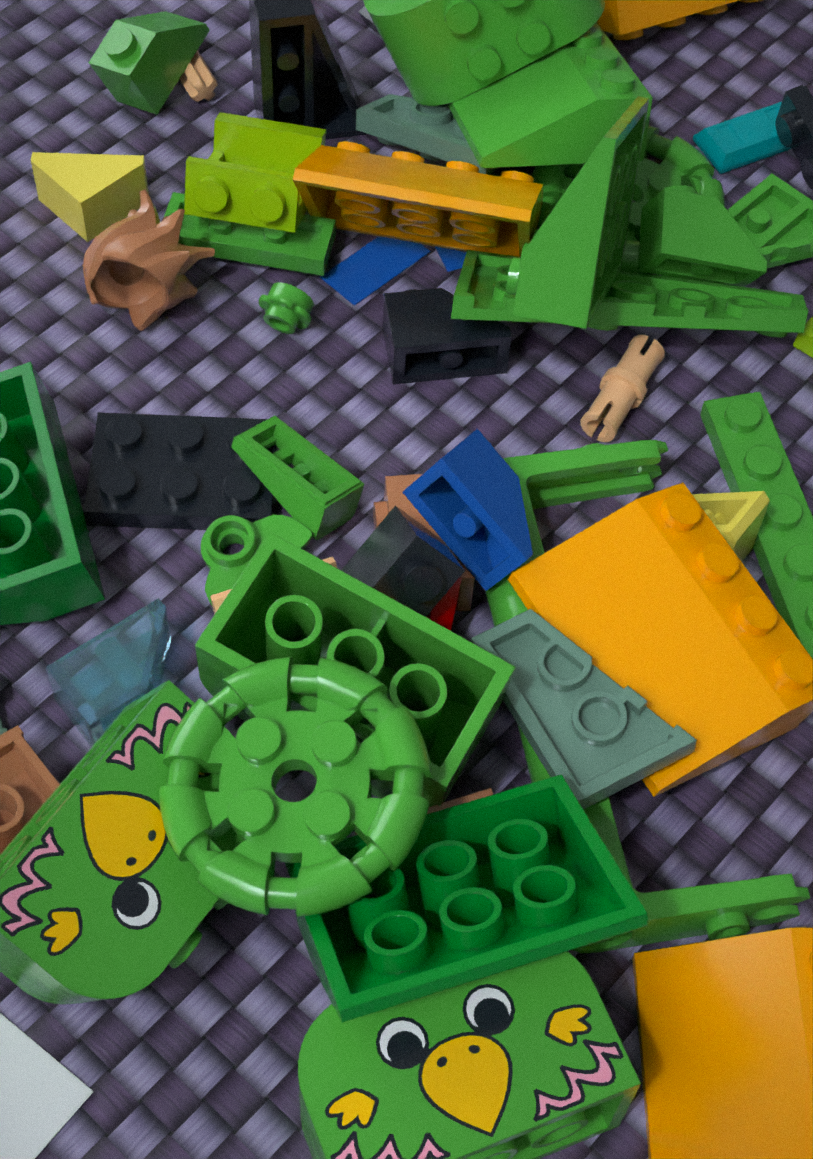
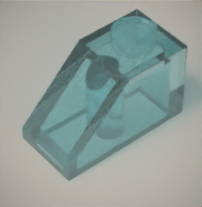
M159 598L46 667L55 700L91 747L126 706L162 683L171 636L166 606Z

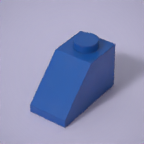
M478 428L402 492L485 591L533 555L519 477Z

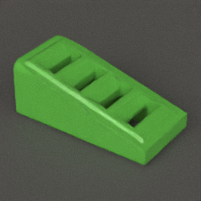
M275 415L233 438L231 447L292 518L302 523L312 532L314 539L319 540L351 520L354 516L365 484ZM276 445L280 450L272 454L267 450ZM292 463L294 467L290 468L288 465Z

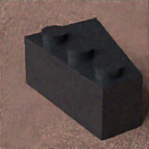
M249 0L253 94L257 118L326 129V140L367 135V133L356 130V109L361 107L358 95L317 0Z

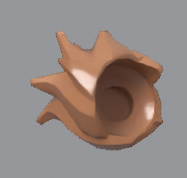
M146 190L139 191L141 207L138 212L135 209L130 210L127 218L112 224L97 235L86 250L83 260L85 285L91 304H99L107 308H128L134 326L141 331L158 319L167 309L173 308L185 299L195 297L198 290L184 274L199 259L215 256L214 248L186 246L178 243L185 210L178 209L170 216H165L160 222L157 210Z

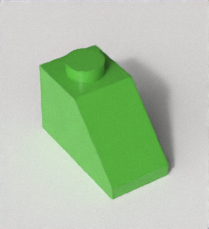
M166 11L117 19L88 63L117 102L157 115L210 29L206 23Z
M672 185L664 187L641 208L639 272L741 287L747 286L767 272L766 259L718 197L698 194L697 190L690 186Z

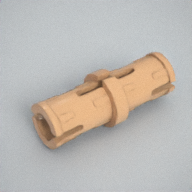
M634 336L618 365L606 371L600 382L601 391L581 418V427L588 436L592 438L599 424L603 421L605 426L597 440L600 442L612 441L629 410L641 404L647 393V381L665 357L663 346L656 339L653 340L649 349L643 355L641 350L648 341L649 336Z

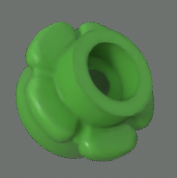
M277 282L272 285L268 295H261L259 298V306L265 309L263 319L273 329L282 333L293 334L296 328L307 329L309 327V323L312 320L310 312L314 302L308 294L299 288Z

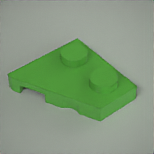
M773 173L727 209L766 259L767 268L813 257V200Z

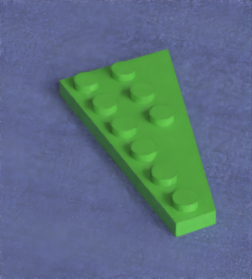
M467 250L454 293L451 319L551 323L513 316L515 295L507 294L506 286L513 257L520 258L519 256ZM620 270L588 327L605 331L616 330L618 326L755 331L770 337H785L788 332L804 333L808 308L803 295Z

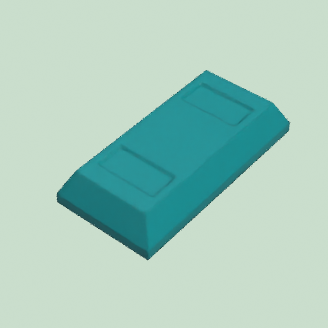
M782 101L704 128L695 134L692 139L719 174L791 149V147H786L782 144L775 126Z

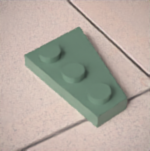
M388 94L356 109V130L377 137V140L382 144L401 145L419 151L421 157L429 160L470 163L477 166L479 173L489 175L498 169L480 167L447 104L425 106L418 104L411 97Z
M532 609L471 638L473 644L515 666L503 701L549 776L554 777L562 774L583 810L695 752L697 742L695 738L678 725L672 728L647 708V700L628 685L623 689L592 664V657Z

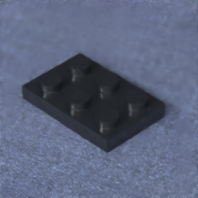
M98 412L83 510L86 525L207 530L212 522L223 516H239L253 523L273 515L274 496L231 447L234 437L267 419ZM273 445L267 450L273 454L278 451V447Z

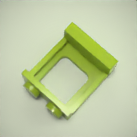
M220 112L214 122V145L210 157L202 159L189 156L186 160L184 214L295 233L307 208L293 182L294 170L321 145L325 146L326 129Z

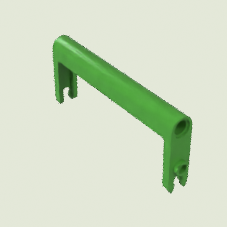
M640 440L609 445L593 443L578 449L503 458L520 480L533 555L515 570L544 554L533 509L652 490L654 487L652 479L662 475L660 466L654 464H658L661 461L660 455L668 451L666 442ZM511 573L486 591L494 627L528 610L508 581ZM518 725L531 782L550 778ZM609 797L584 809L648 913V926L572 950L579 953H595L701 935H708L709 940L741 936L746 934L750 927L773 924L800 916L797 905L791 904L802 902L811 897L808 888L795 886L792 874L640 893L632 886Z

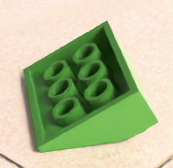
M596 22L588 31L574 41L447 105L480 167L501 168L585 164L605 134L638 96L649 98L639 161H644L653 97Z
M638 96L599 142L549 216L546 217L539 230L536 229L530 243L524 244L521 257H513L506 286L507 294L515 295L513 316L587 329L621 270L649 98Z

